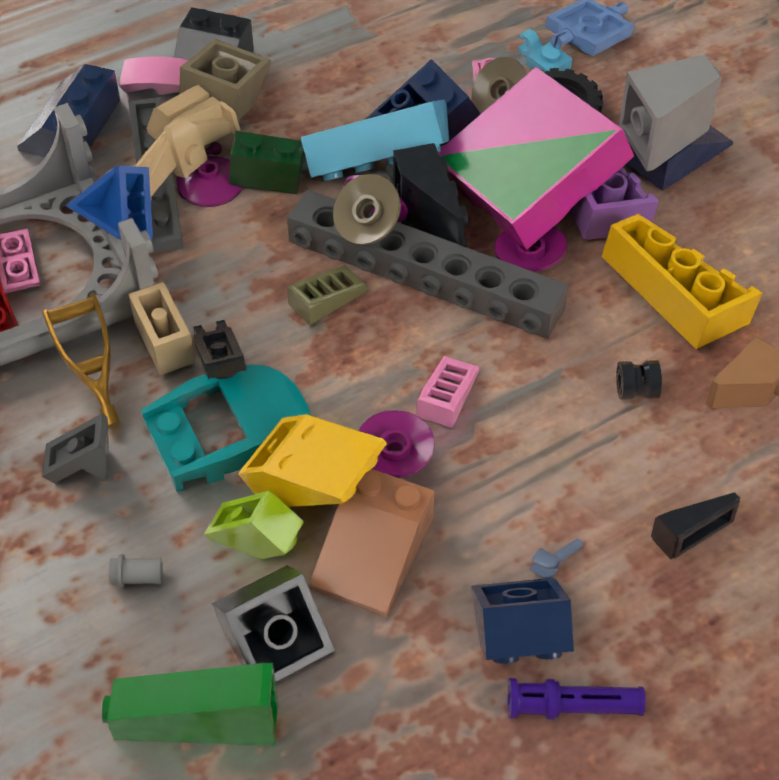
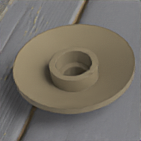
M498 57L488 62L479 71L472 87V102L480 114L527 75L524 66L513 58Z
M377 174L358 176L341 189L335 200L333 208L335 227L344 239L353 244L370 245L386 237L394 228L400 214V197L397 189L388 179ZM375 208L374 214L368 218L369 212Z

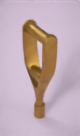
M90 293L91 297L49 311L45 308L42 313L52 341L61 358L78 379L93 392L100 403V413L108 417L109 429L121 424L115 405L110 402L108 391L111 361L110 339L95 293ZM96 311L103 333L104 354L74 363L61 346L53 325ZM102 371L99 379L93 380L87 376Z

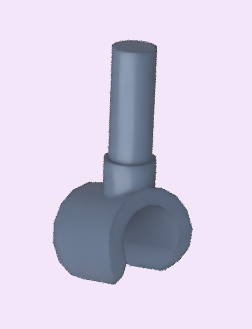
M577 538L562 549L557 550L554 554L539 548L533 556L532 560L535 563L531 566L530 570L543 578H553L560 564L583 547L582 541Z

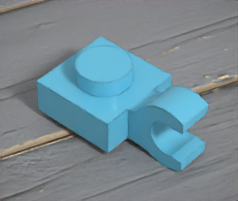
M528 29L520 34L519 37L525 43L518 47V51L523 56L528 57L527 66L533 70L537 67L540 70L543 69L544 72L549 71L550 68H559V71L571 69L573 58L561 49H556V46L553 47L551 42L543 46L535 31Z

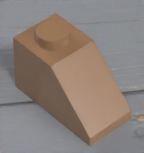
M756 336L712 380L706 405L711 408L766 407L776 396H779V350Z

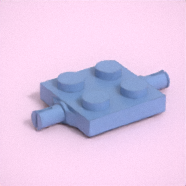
M579 0L548 15L545 27L556 34L551 37V44L553 47L556 46V49L567 43H572L580 48L582 52L594 56L632 36L634 24L621 17L628 12V6L626 3L623 4V1L614 6L607 7L593 0Z

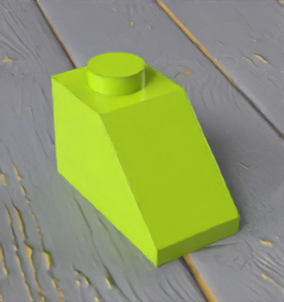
M269 490L222 503L204 535L209 540L258 559H266L287 554L297 542L296 535L304 521Z

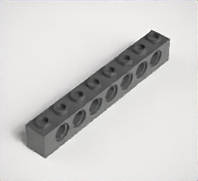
M307 190L287 216L289 242L299 247L308 248L331 259L345 262L363 271L377 274L395 283L422 291L429 296H435L454 303L461 308H467L486 315L493 320L523 329L527 333L536 334L548 339L565 310L568 284L396 222L394 228L386 237L370 245L353 244L344 239L335 227L333 220L335 199ZM369 212L368 218H370L373 215V213Z

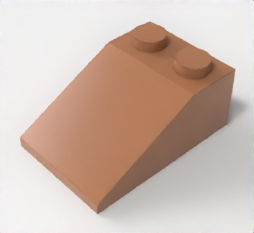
M373 469L366 472L357 484L355 494L348 501L339 504L312 574L309 589L387 617L434 518L435 491Z

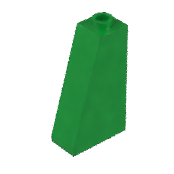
M273 663L116 678L113 680L111 696L105 695L103 699L102 721L103 723H108L113 740L275 746L278 697Z

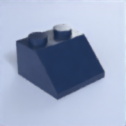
M555 578L471 586L480 647L486 660H493V662L498 664H510L517 662L519 657L536 655L539 659L548 660L561 657L562 652L574 651L571 600Z

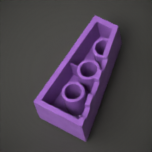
M621 167L600 187L579 200L570 211L584 240L606 238L612 224L636 214H640L653 222L659 204L658 199L652 193L647 195L640 187L642 181L634 173L628 174Z

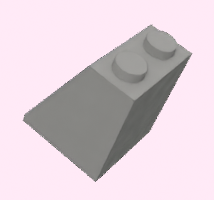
M706 55L627 72L619 127L623 129L628 142L646 171L654 170L709 131L711 118L715 113V100L718 88L721 86V75Z

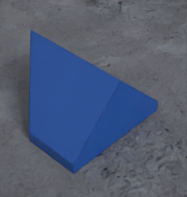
M115 166L65 205L117 239H121L118 223L133 218L140 232L146 230L150 239H153L149 167Z

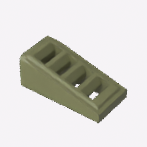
M346 265L301 280L287 287L288 304L310 326L368 291V286ZM345 279L351 285L346 286L343 282H341V280ZM335 285L339 290L335 291L331 286Z

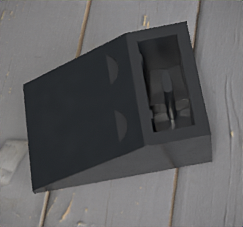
M435 143L393 150V185L397 189L399 197L408 208V215L401 224L467 247L466 237L463 232L464 227H468L467 210L464 205L459 206L456 183L454 180L449 181L446 158L439 156Z

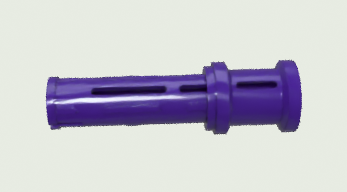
M509 678L507 712L509 719H516L518 714L545 715L547 720H554L555 717H559L560 713L633 714L643 716L645 713L646 700L643 686H638V688L560 686L559 681L554 679H546L545 683H518L516 678Z

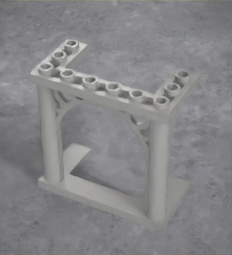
M68 103L54 107L57 131L53 145L44 160L25 178L0 190V225L17 220L40 219L64 224L81 234L87 240L94 253V268L85 288L70 303L91 297L90 293H95L106 325L110 326L133 317L129 293L157 284L153 279L158 277V271L152 257L148 254L154 251L147 231L140 232L133 218L118 223L121 239H117L89 220L86 223L80 222L79 220L83 216L75 211L70 214L61 213L65 204L71 202L97 181L93 168L89 167L88 164L93 161L91 150L87 142H83V136L87 135L84 121L81 115L74 116ZM111 262L112 268H104V264ZM107 278L116 279L110 288L99 285L101 280ZM96 311L53 325L60 344L102 329ZM44 316L0 332V366L55 346Z

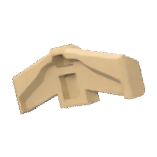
M221 101L185 117H177L164 127V131L134 165L137 167H149L151 197L173 170L175 175L186 178L208 160L204 149L205 145L240 131L235 111Z

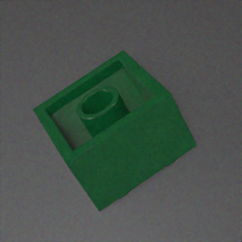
M236 131L230 158L229 184L297 195L304 156L302 141Z

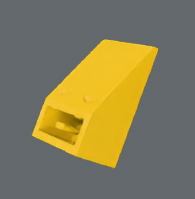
M307 414L284 417L266 437L238 475L254 494L270 490L288 507L342 504L355 494L357 484L365 473L377 464V457L387 443L382 438Z

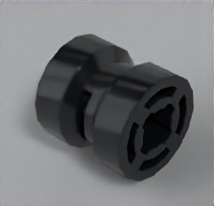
M645 360L642 364L636 365L631 361H619L616 368V385L619 399H633L636 395H644L647 399L659 398L662 391V374L659 361Z

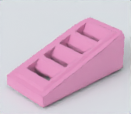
M444 356L417 400L416 416L453 428L479 373V367ZM448 370L464 374L465 376L449 372ZM447 378L459 382L460 385L445 381L443 379ZM439 387L454 391L455 394L440 390ZM435 396L449 400L450 402L448 403L445 401L435 399Z

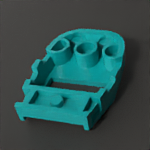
M246 365V371L237 372L235 376L228 379H208L206 374L192 378L141 409L143 423L176 492L184 490L183 482L205 477L208 484L224 480V474L243 468L282 418L306 414L311 416L309 407L295 383L280 371L264 365ZM222 391L246 439L205 455L183 409L188 406V401L204 393L209 396Z

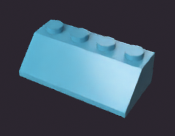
M445 100L428 102L302 136L301 141L311 178L322 175L323 182L343 177L342 170L354 167L355 173L376 168L374 161L387 158L388 165L393 164V150L435 143L437 151H441L440 144L449 142Z

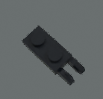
M225 320L216 321V330L206 333L202 325L193 327L196 349L208 379H228L235 376L237 372L246 371L244 355L231 327H227Z

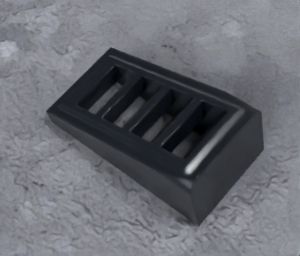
M733 492L663 513L655 517L651 537L670 559H675L734 522L740 497Z

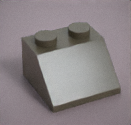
M213 39L180 67L179 94L193 86L199 85L209 93L210 98L214 97L219 102L223 101L231 107L239 121L253 108L270 67L271 59Z

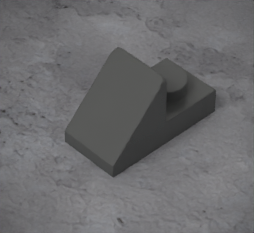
M100 414L47 443L42 477L52 483H56L84 469L102 481H106L109 456L108 417Z

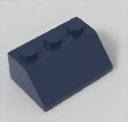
M84 64L60 82L17 145L18 151L46 157L53 145L57 131L54 107L68 103L74 116L81 115L87 130V135L83 136V142L86 141L90 148L120 102L115 70Z

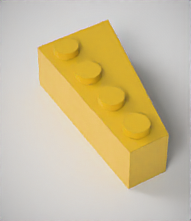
M640 214L611 225L601 257L695 349L750 324L763 292L753 286L747 290L734 281L736 275L725 268L720 272L703 262L705 257L703 254L695 249L681 248L675 244L676 237Z

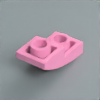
M159 56L125 59L119 86L125 93L154 88L159 95L179 92L180 67L188 60Z
M28 228L0 234V278L5 293L41 286Z

